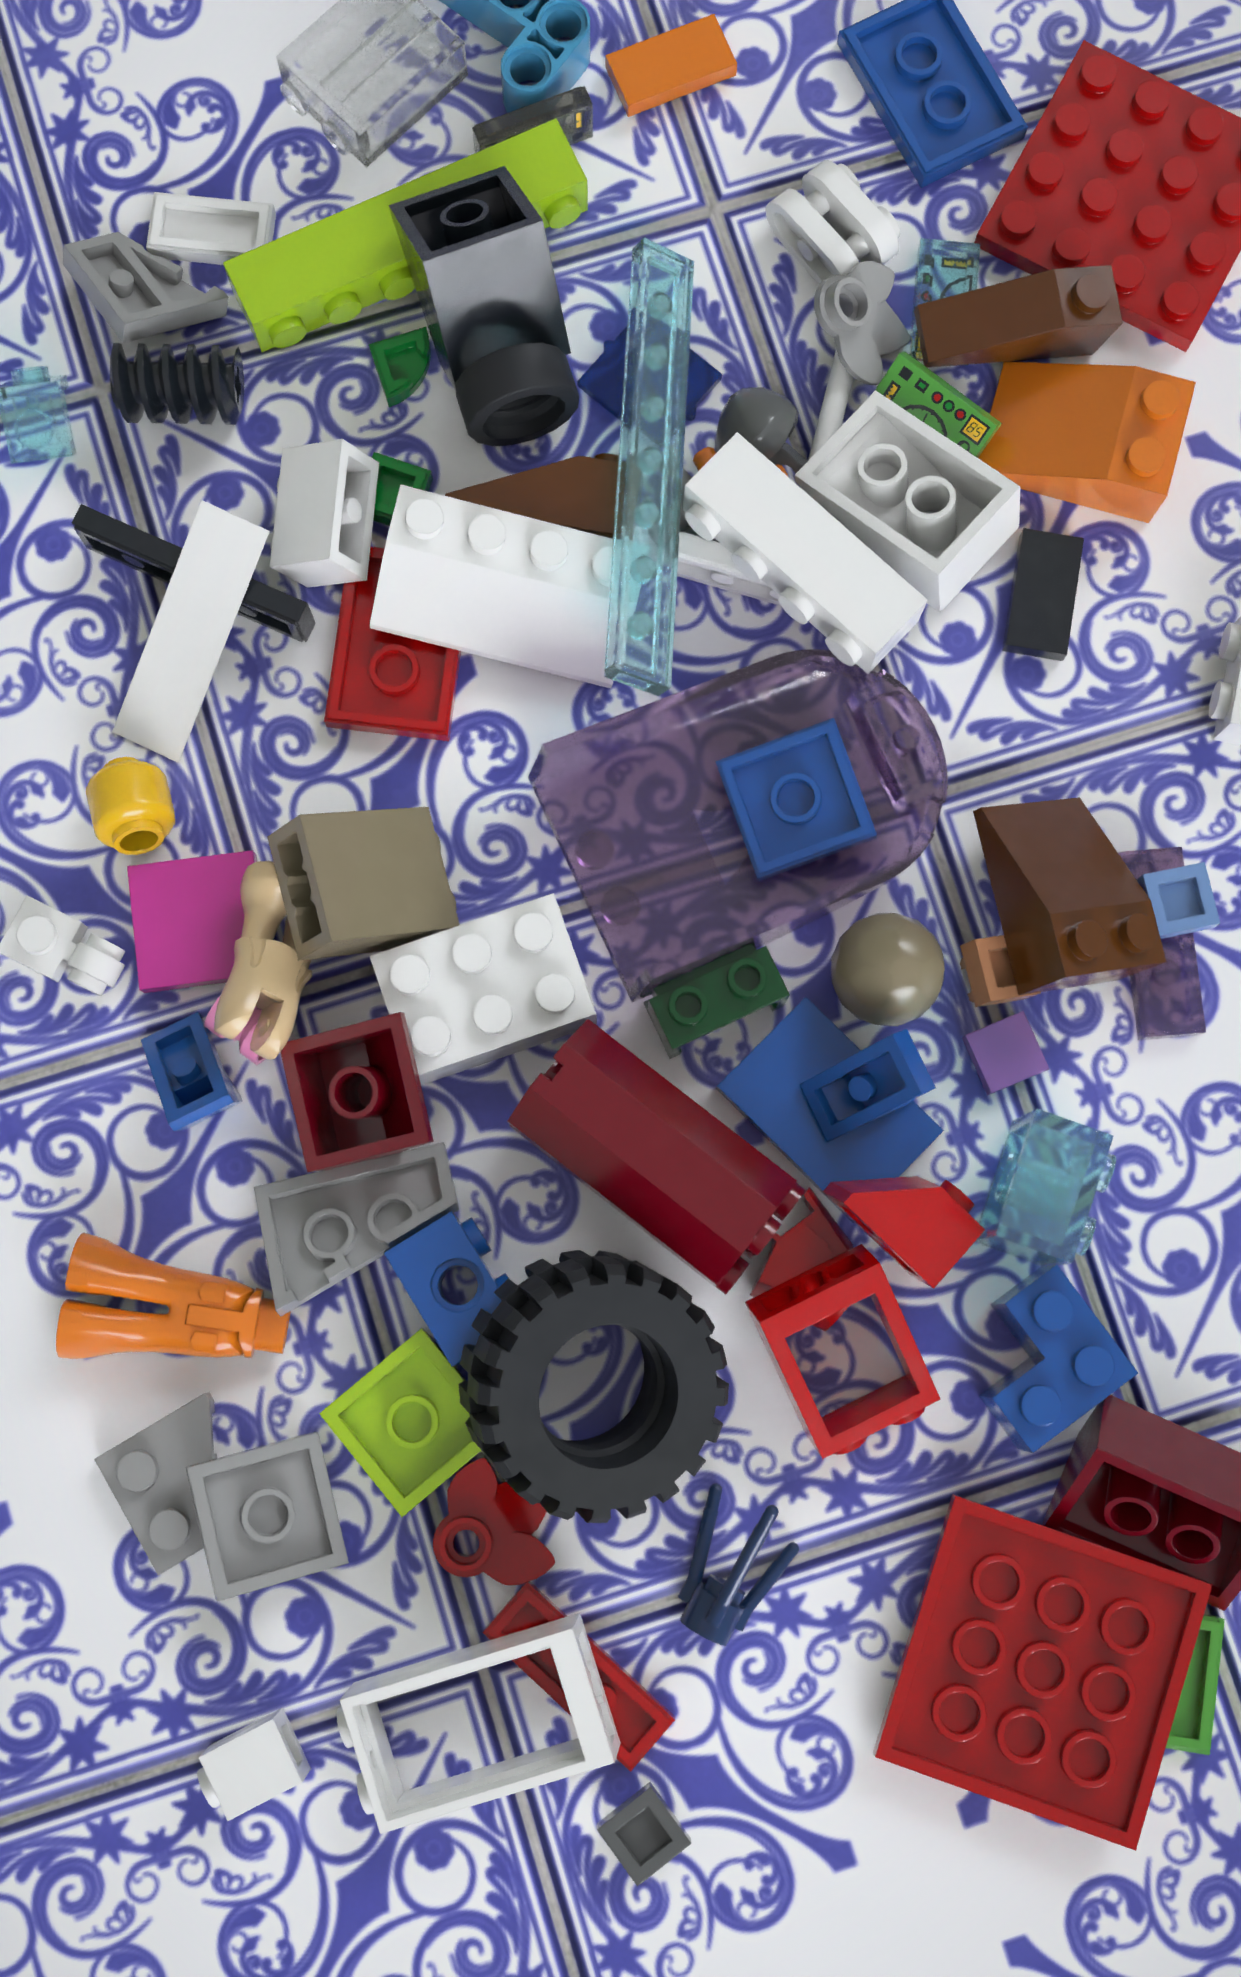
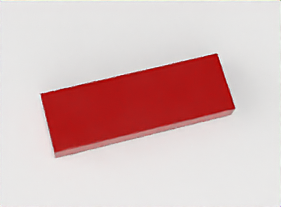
M529 1581L522 1585L485 1627L482 1633L490 1640L567 1617V1615ZM587 1635L621 1742L616 1759L631 1772L675 1721V1716ZM550 1648L512 1660L571 1716Z

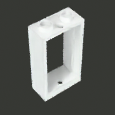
M580 1613L354 1682L340 1699L341 1707L337 1709V1724L341 1739L347 1748L354 1747L361 1773L357 1775V1790L361 1805L366 1814L374 1813L380 1834L613 1764L621 1744ZM551 1649L576 1729L577 1739L413 1789L403 1790L377 1701L542 1650Z

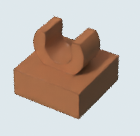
M1004 935L974 939L960 945L963 956L960 966L961 970L966 969L971 987L968 997L969 1001L975 1003V1007L1024 1000L1041 994V992L1018 995Z

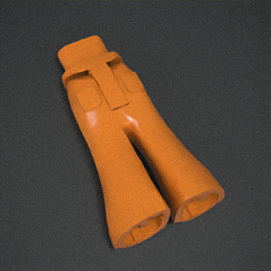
M83 1232L78 1237L68 1266L65 1282L67 1291L161 1304L167 1306L169 1312L147 1313L67 1299L63 1302L60 1309L56 1333V1352L59 1358L81 1359L126 1352H157L214 1358L243 1356V1354L245 1358H252L255 1350L283 1354L291 1311L280 1317L275 1310L274 1299L264 1298L263 1289H253L245 1284L220 1276L164 1265L135 1255L107 1239Z

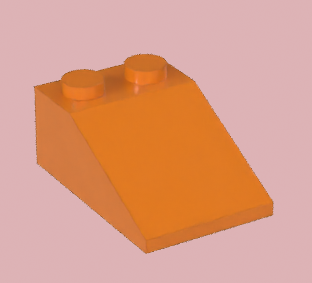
M1004 362L989 413L1002 424L978 459L1019 485L1022 490L1149 523L1168 496L1196 382L1138 366Z

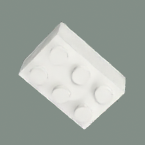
M554 893L370 956L389 1015L398 1012L405 1013L421 1085L574 1033L587 1019L597 1025L596 1011Z

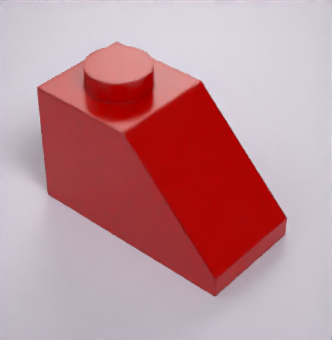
M918 1176L830 1182L822 1191L909 1275L933 1289L985 1231L969 1214L975 1206L974 1203L960 1189L947 1180H944L940 1186Z

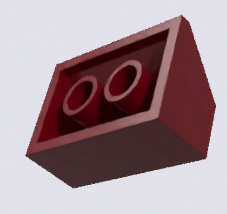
M1109 1395L1096 1406L1079 1431L1044 1517L1043 1526L1212 1584L1207 1604L1225 1611L1241 1591V1452Z

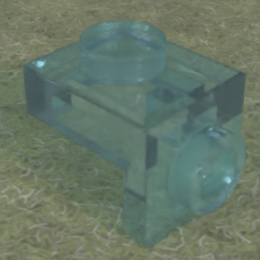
M34 366L12 370V381L0 385V413L11 464L73 456L76 453L64 394V390L69 387L67 376H50L48 366Z

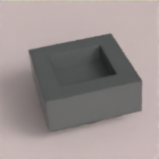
M651 1782L597 1823V1831L637 1887L692 1844L691 1837Z

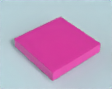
M253 850L127 866L140 991L150 993L227 982L234 965V944L236 940L241 938L244 923L240 884L247 867L257 862V857Z

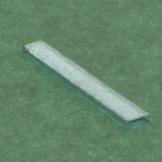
M644 237L632 249L604 677L660 696L671 688L694 261Z

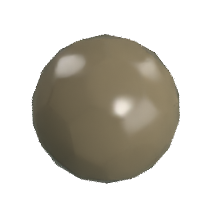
M877 913L856 921L839 938L831 958V982L840 1003L856 1018L875 1025L899 1026L918 1019L935 1003L944 982V956L935 936L918 920L897 913Z

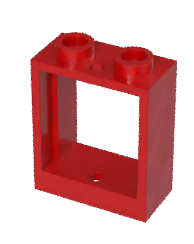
M862 1244L745 1301L805 1434L822 1459L832 1454L841 1455L852 1452L859 1448L868 1436L891 1424L902 1425L917 1419L924 1412L925 1407L941 1400L880 1262ZM871 1296L906 1375L821 1417L785 1338Z

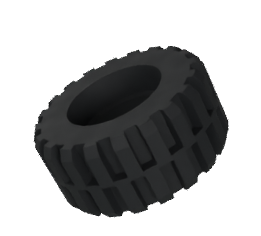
M581 1250L561 1252L559 1257L560 1263L552 1265L542 1258L525 1266L528 1279L519 1285L507 1279L494 1291L502 1300L494 1312L490 1314L481 1308L471 1326L480 1335L476 1346L465 1344L463 1347L460 1365L468 1372V1380L458 1384L460 1404L470 1415L465 1424L472 1440L483 1451V1457L513 1490L531 1505L540 1503L550 1515L566 1520L572 1518L575 1512H577L587 1523H607L611 1518V1509L618 1510L626 1519L646 1513L647 1507L644 1501L655 1495L664 1503L677 1494L679 1488L674 1482L685 1471L695 1476L706 1462L699 1455V1452L706 1440L713 1443L717 1442L723 1423L714 1417L716 1406L728 1404L729 1383L716 1376V1371L724 1369L727 1365L722 1344L709 1337L713 1334L715 1326L706 1311L691 1302L692 1295L677 1283L638 1261H630L617 1253L599 1250L595 1256H590ZM618 1325L628 1329L637 1337L644 1359V1376L641 1390L629 1413L616 1426L593 1438L563 1440L554 1436L544 1426L539 1410L541 1382L545 1370L554 1355L571 1338L593 1327Z

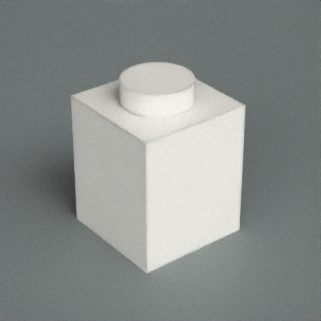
M282 1707L211 1744L198 1757L203 1767L197 1771V1776L202 1792L210 1806L213 1808L221 1806L227 1821L302 1783L311 1767Z

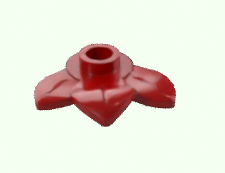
M485 1458L473 1461L455 1475L447 1490L449 1514L439 1523L433 1538L435 1557L447 1572L459 1577H472L484 1572L497 1582L508 1586L520 1585L535 1580L554 1566L555 1558L553 1554L533 1535L547 1512L540 1503L531 1505L518 1495L506 1481L498 1484L496 1474ZM462 1530L473 1531L478 1536L479 1548L472 1554L460 1553L454 1544V1538L458 1532Z

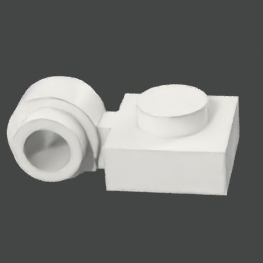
M28 895L24 898L0 942V954L56 982L60 981L67 966L72 967L67 979L99 996H102L107 986L114 988L125 967L120 962L125 950L94 934H90L86 944L81 943L88 926Z

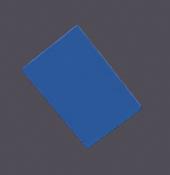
M903 0L839 31L837 45L921 188L1025 137L1028 129L1026 122L953 0Z
M805 997L717 1085L716 1089L823 1195L854 1223L847 1214L822 1192L830 1182L899 1177L944 1130L913 1101L898 1110L827 1142L800 1083L861 1050Z

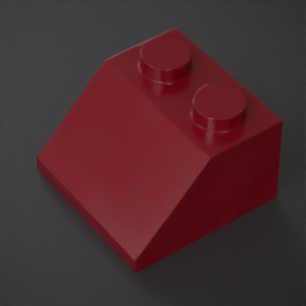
M404 1012L288 1041L280 1053L307 1172L322 1171L387 1156L434 1142Z

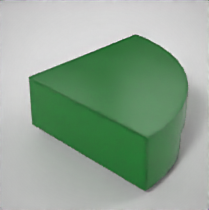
M427 327L369 344L370 353L388 406L397 405L410 397L418 389L427 374L431 358Z

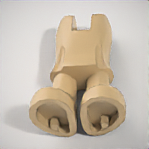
M260 861L249 865L241 880L240 895L244 912L241 938L236 940L234 944V965L217 1004L214 1031L231 1040L246 1026L255 1006L260 1008L262 1011L252 1035L250 1050L265 1059L271 1060L278 1056L291 1036L302 990L312 977V971L308 969L312 959L298 961L274 862ZM286 916L283 941L273 940L281 921Z

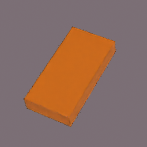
M711 14L605 55V68L627 116L630 117L736 76L737 61L715 14Z

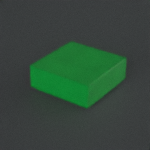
M374 452L372 458L379 462L373 521L390 526L400 485L429 492L433 481L432 471Z

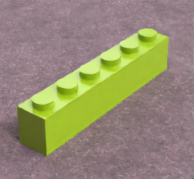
M557 118L223 262L232 291L261 352L274 347L287 348L300 342L306 333L329 323L341 324L355 318L365 307L384 299H400L415 289L389 208L391 204L505 166L542 218L545 229L549 227L558 229L574 222L581 213L588 210L587 177Z

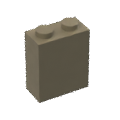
M429 807L300 814L267 836L298 961L386 951L460 925L456 913V900L450 890L440 852V840L435 832Z

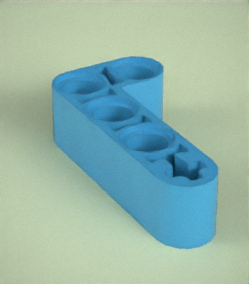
M439 0L508 48L501 59L503 104L506 112L518 122L535 124L546 119L583 75L590 63V16L585 6L578 0ZM512 5H523L524 7H521V8H510L509 6H512ZM560 37L572 38L569 41H558L556 39ZM526 80L538 82L537 84L532 86H523L519 84L520 82Z

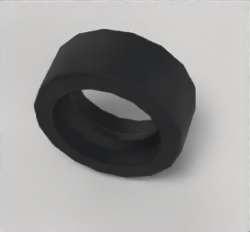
M521 343L494 351L481 357L466 368L455 383L456 398L468 435L477 443L489 446L515 445L548 434L568 421L577 410L579 404V393L566 355L558 347L545 343Z

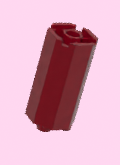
M587 1019L553 1057L556 1061L545 1074L540 1073L528 1088L507 1120L509 1126L726 1295L749 1266V1263L741 1255L744 1254L749 1259H752L755 1255L758 1256L782 1225L772 1215L774 1214L783 1221L805 1193L806 1189L799 1185L797 1180Z

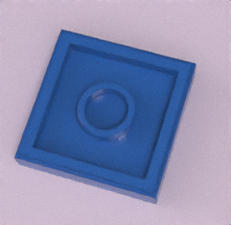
M834 718L715 761L758 881L877 838L876 830Z

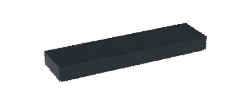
M80 505L72 525L87 549L167 584L170 583L183 548L85 505ZM252 578L237 613L300 642H307L316 624L307 602Z

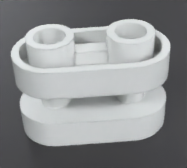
M829 160L822 161L802 178V188L805 197L798 191L788 188L766 205L767 220L774 234L818 284L834 275L847 276L859 261H875L884 265L899 252L898 238L900 237V228L896 219L886 208L876 207L861 190L854 173L844 164L837 165Z

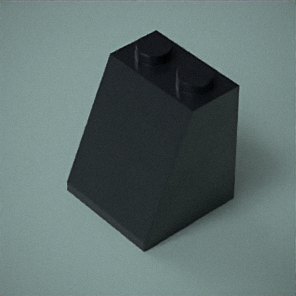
M505 166L389 205L440 365L455 391V383L466 368L481 357L502 348L521 343H545L558 347L565 355L571 353L543 220Z

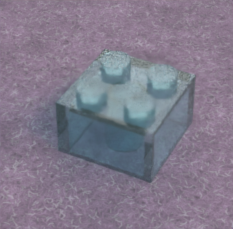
M1035 1109L1013 1120L979 1220V1224L985 1231L975 1242L1040 1266L1071 1264L1076 1254L1084 1256L1089 1248L1096 1226V1219L1088 1216L1096 1191L1100 1193L1105 1192L1115 1169L1116 1156L1108 1153L1114 1136L1040 1109Z

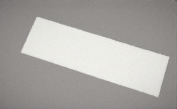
M201 500L114 725L113 733L179 763L269 535V530Z

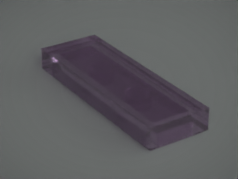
M1182 847L1119 852V855L1136 879L1143 874L1184 866ZM1193 932L1161 939L1167 962L1130 976L1138 1041L1197 1036L1206 1033Z

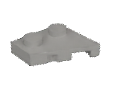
M119 232L64 244L63 266L123 343L225 317L227 314L229 297L223 290L214 286L205 294L182 281V267L164 257L150 254L141 244Z
M210 1392L200 1395L94 1459L157 1575L162 1574L204 1548L185 1467L217 1458V1453L214 1454L212 1413H215V1404Z

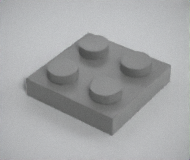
M318 1432L307 1433L185 1467L217 1602L349 1563Z

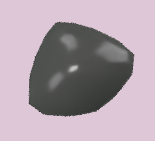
M764 387L742 388L729 397L719 415L714 446L716 453L738 432L775 465H788L797 473L808 462L786 442L797 424L799 414L788 398Z

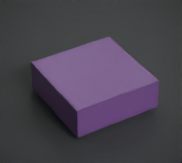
M1024 1011L962 1037L987 1096L1049 1070V1066Z

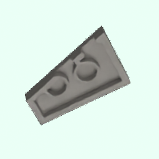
M444 1142L254 1187L276 1312L280 1317L382 1257L386 1251L451 1211L455 1213L459 1210L448 1153Z

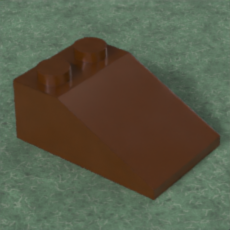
M1080 797L980 807L973 811L1018 995L1116 981L1167 962L1150 898Z

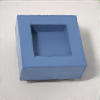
M1205 862L1147 873L1137 879L1151 900L1161 939L1212 929L1221 924Z

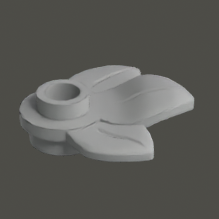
M864 261L856 264L847 276L834 275L825 279L819 284L814 296V310L817 320L823 330L834 337L840 362L856 380L868 385H878L883 379L881 356L902 348L911 340V336L905 326L886 302L894 283L895 273L887 266L875 261Z

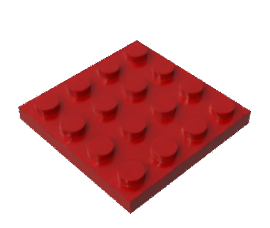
M1083 40L980 227L973 246L1031 275L1052 269L1111 265L1122 321L1187 352L1241 251V117Z
M952 1494L873 1750L874 1756L1136 1851L1212 1584Z

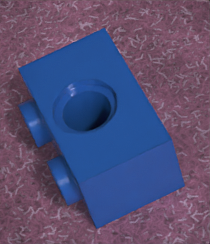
M451 1211L389 1249L384 1255L449 1363L454 1367L460 1364L465 1344L476 1346L480 1333L471 1325L480 1309L482 1308L490 1314L494 1312L502 1301L494 1291L509 1277L506 1273L496 1279L493 1277L482 1259V1256L492 1250L472 1217L461 1223L456 1214ZM457 1267L469 1268L475 1274L478 1283L475 1296L463 1305L450 1303L442 1291V1282L445 1275Z

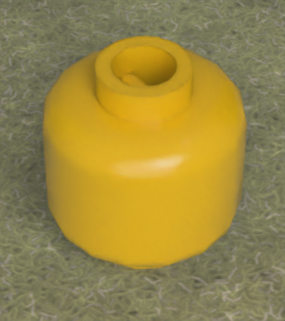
M132 757L116 758L106 763L102 769L95 773L86 786V797L95 836L104 845L116 849L119 853L138 855L152 851L162 844L164 838L175 825V811L167 778L153 764L139 761Z

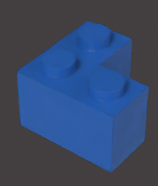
M1057 1264L1041 1266L990 1304L1028 1354L1029 1358L981 1393L979 1397L1015 1446L1020 1450L1030 1453L1036 1452L1138 1374V1371Z

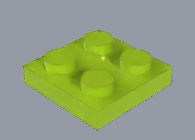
M424 1328L417 1331L319 1413L401 1517L405 1516L481 1451L472 1440L465 1424L470 1415L460 1404L458 1384L466 1380L455 1366H451L443 1351Z

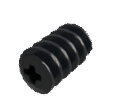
M113 343L110 356V386L113 402L116 408L120 409L122 417L127 423H138L143 417L145 410L151 423H163L167 418L168 411H170L171 417L176 424H187L194 410L200 424H212L217 411H219L221 419L226 425H236L244 402V373L240 349L237 347L233 362L226 363L220 345H212L208 362L201 363L196 346L188 344L183 362H176L171 345L163 344L158 362H152L147 345L138 343L134 361H127L122 344Z

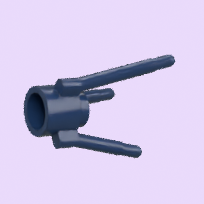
M715 1483L709 1488L688 1577L678 1598L687 1603L680 1618L681 1623L698 1635L719 1645L726 1646L735 1629L739 1631L744 1630L754 1609L798 1554L799 1546L795 1542L789 1543L743 1599L745 1592L739 1587L779 1513L775 1505H769L753 1529L727 1579L725 1580L710 1574L706 1583H702L722 1494V1487Z

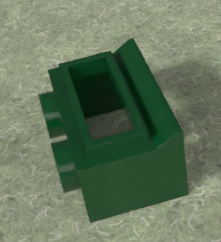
M753 943L653 988V998L644 1001L643 1004L669 1059L682 1053L681 1046L767 1006H770L772 1012L784 1007L790 994L767 946L756 950Z

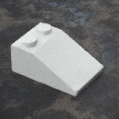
M876 390L795 474V482L808 495L928 599L927 604L938 612H941L1019 528L1021 488L1019 485Z

